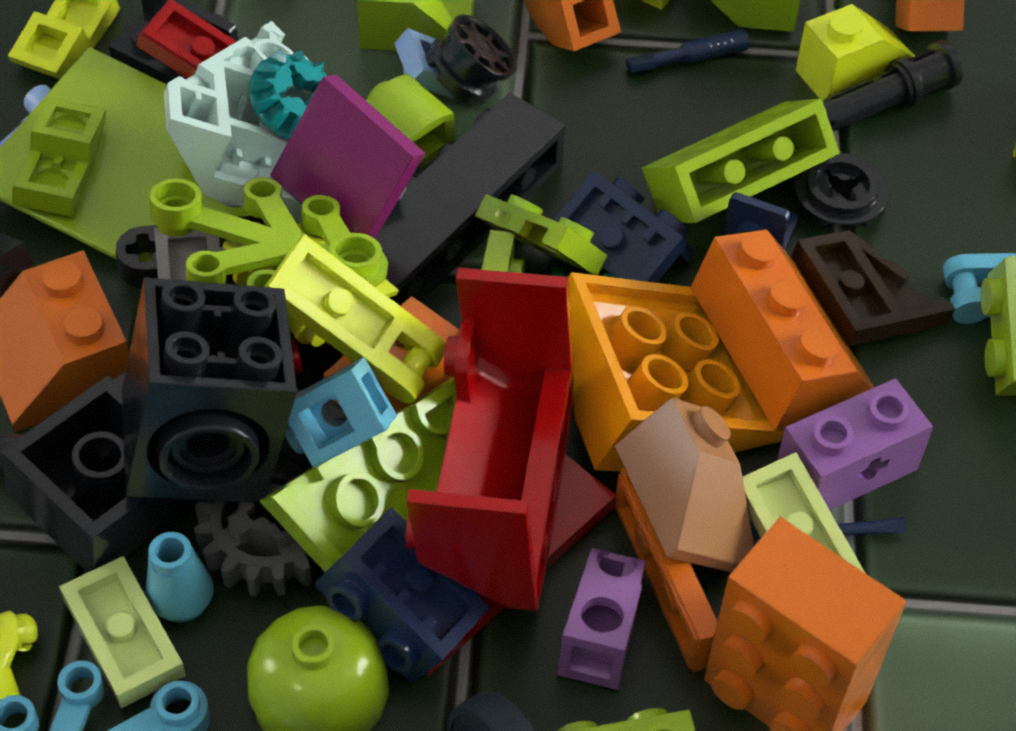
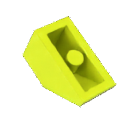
M853 4L805 22L795 71L813 92L823 100L837 92L884 73L885 67L896 58L904 57L910 59L915 56L886 25Z

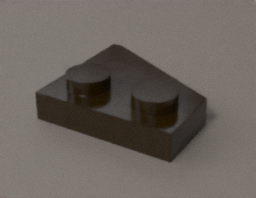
M850 230L800 239L797 241L792 252V259L848 347L945 326L955 311L951 302L941 296L935 303H931L906 285L911 275L909 272L892 260L879 256L871 245Z

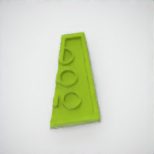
M454 377L449 378L415 400L413 404H409L396 412L397 417L386 431L314 468H309L260 500L261 504L324 572L391 507L407 522L408 509L406 500L409 489L437 491L457 397Z

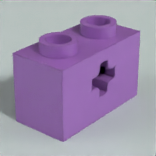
M895 378L786 426L777 461L797 452L829 510H832L918 470L933 430V425Z

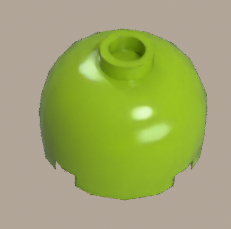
M323 605L297 608L274 620L256 639L247 666L249 703L255 712L256 720L262 731H370L382 717L389 695L387 666L377 646L378 640L369 627L360 620L354 622L342 613Z

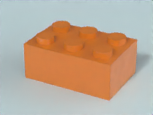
M779 517L728 576L704 680L711 685L714 693L726 705L736 710L745 709L769 726L770 731H845L868 700L907 601L782 517Z

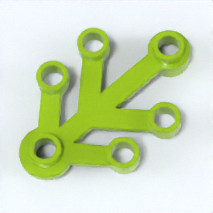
M259 177L251 179L245 183L243 188V207L245 212L252 217L262 218L265 225L203 207L201 189L189 180L178 178L166 179L156 183L149 192L150 218L161 233L171 237H182L197 230L246 245L219 252L198 251L191 254L186 260V281L226 284L227 275L280 264L295 242L303 236L282 200L281 185L271 178ZM314 195L303 201L302 228L311 235L322 236L326 244L315 241L317 244L374 287L379 286L385 280L388 271V260L382 252L380 243L369 235L350 233L340 217V204L336 199L326 195ZM264 269L253 272L247 278V286L265 287L275 270Z

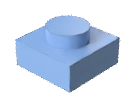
M407 28L394 43L404 67L403 73L412 76L428 91L453 99L454 95L446 90L436 79L441 73L436 64L434 67H430L427 64L426 50L434 42L435 38Z

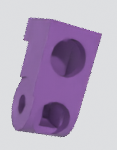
M592 548L562 635L557 675L615 690L619 689L635 624L646 569V560Z

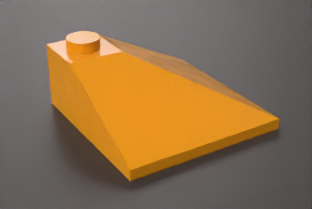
M570 273L568 284L574 370L575 421L594 470L620 472V469L625 468L615 445L671 397L700 407L708 406L715 410L729 427L731 437L728 439V442L734 453L782 442L785 429L774 430L690 287Z

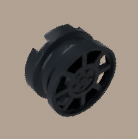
M461 14L456 16L449 24V34L437 37L427 48L426 60L430 67H434L436 64L441 72L436 79L451 94L459 99L465 93L471 97L469 101L472 105H483L496 92L497 82L509 79L516 71V60L508 44L493 28L476 17Z

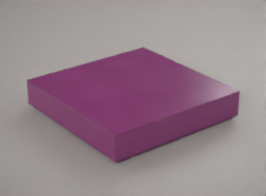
M335 74L325 76L320 81L270 176L301 204L305 199L314 195H326L336 199L340 204V217L350 233H362L375 239L426 153Z

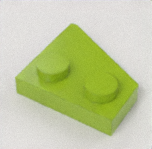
M485 194L475 217L497 231L515 233L516 240L591 275L599 274L608 255L590 243L594 235L591 230L564 217H561L559 222L541 215L543 209L516 195L511 194L508 201L505 202Z

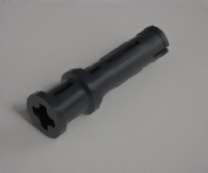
M938 40L928 45L926 52L913 58L899 57L890 61L888 66L885 67L884 73L822 100L832 131L847 127L891 106H914L921 102L923 95L936 89L950 90L959 86L963 80L962 63L953 46L944 40Z

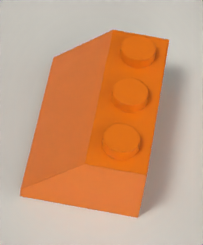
M768 230L714 237L690 288L775 431L785 429L786 426L875 388L795 262Z

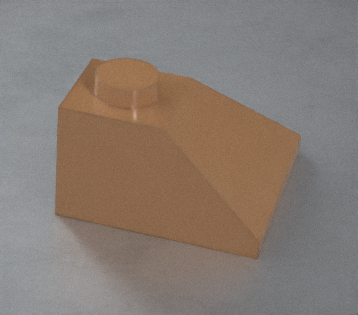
M671 397L618 442L615 448L667 558L733 572L752 550L754 543L740 463L728 442V439L731 437L729 427L724 419L708 406L700 407Z

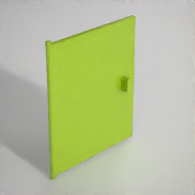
M88 47L0 147V201L116 259V244L123 233L132 228L155 225L150 218L149 192L156 183L166 179L178 178L189 180L198 186L166 130L164 91L167 84ZM48 97L106 109V119L97 152L73 217L12 205V185L30 152V131ZM201 191L203 207L236 217L250 216L245 212L244 207L226 206L216 199L204 196ZM138 253L139 262L152 261L150 253Z

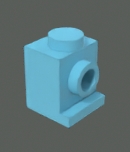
M362 357L346 368L296 394L285 437L296 453L300 455L306 454L314 468L386 431L397 417V414L365 357ZM337 400L347 419L343 421L333 419L327 411L328 401Z

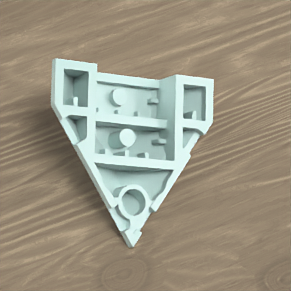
M272 21L262 26L257 37L252 40L244 37L200 63L195 74L191 77L184 79L178 76L168 82L164 91L167 132L203 195L216 199L218 202L229 207H243V188L249 180L259 177L273 179L270 174L289 141L270 131L260 121L252 107L249 96L251 75L262 60L269 58L279 49L285 54H293L288 47L281 44L285 34ZM292 85L281 98L287 96L291 98L298 97L305 103L312 93L306 89L297 90ZM281 186L284 204L295 222L300 223L302 204ZM405 187V189H404V191H403V193L401 194V196H400L399 199L402 198V196H403V194H404V192H405V190H406V187Z

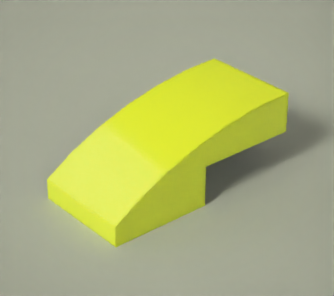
M55 0L46 15L36 11L33 12L9 52L8 58L12 63L60 79L88 47L94 48L121 8L117 0Z

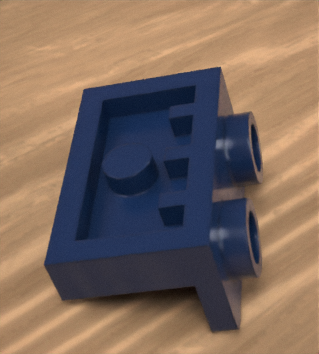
M593 170L553 219L559 222L560 218L564 217L591 230L594 235L590 243L608 255L601 270L607 274H614V278L657 283L677 258L688 264L695 256V253L685 240L689 230L667 211L661 209L655 216L640 204L643 202L644 197L632 185L618 176L610 183Z
M391 507L315 582V586L327 598L331 609L342 613L354 622L360 620L366 624L378 640L377 646L383 655L385 664L392 670L399 672L407 681L414 683L439 664L490 607L473 590L418 563L416 549H408L406 547L407 522Z

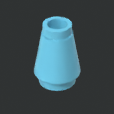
M178 532L160 534L151 542L148 550L145 596L155 614L159 617L175 623L193 620L205 610L212 599L214 592L212 577L186 536Z

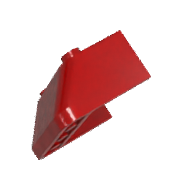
M458 268L456 284L461 325L458 337L448 336L444 352L445 376L454 377L457 397L437 491L409 489L406 500L408 509L405 535L406 547L408 549H416L418 563L509 609L537 612L543 592L573 411L574 370L568 277Z

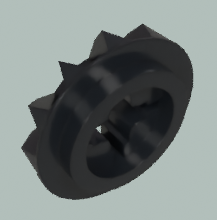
M840 153L797 174L793 198L800 201L802 216L818 217L821 229L829 223L839 224L844 231H847L855 224L869 228L876 216L884 214L889 198V187L883 174L873 164L860 157ZM834 189L839 194L848 191L851 193L850 200L847 201L842 196L829 197L830 190Z

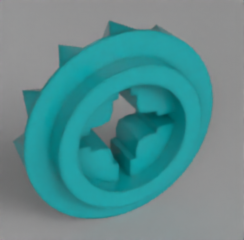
M279 49L269 58L262 60L258 64L250 78L249 96L256 115L270 131L281 138L290 139L323 77L327 76L324 72V61L313 63L307 60L303 50L293 54H285ZM292 85L297 90L306 89L312 93L305 103L298 97L291 98L287 96L281 98Z

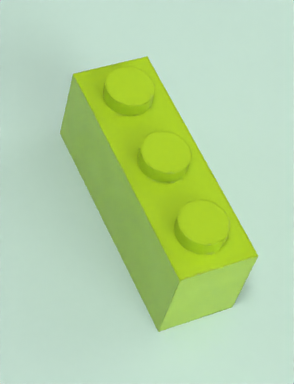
M821 98L785 101L642 167V171L657 212L663 209L681 223H697L728 208V203L733 193H740L751 197L839 155L840 152Z

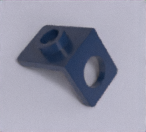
M733 193L728 203L723 236L768 230L780 246L786 250L797 226L798 216L784 208L740 193Z

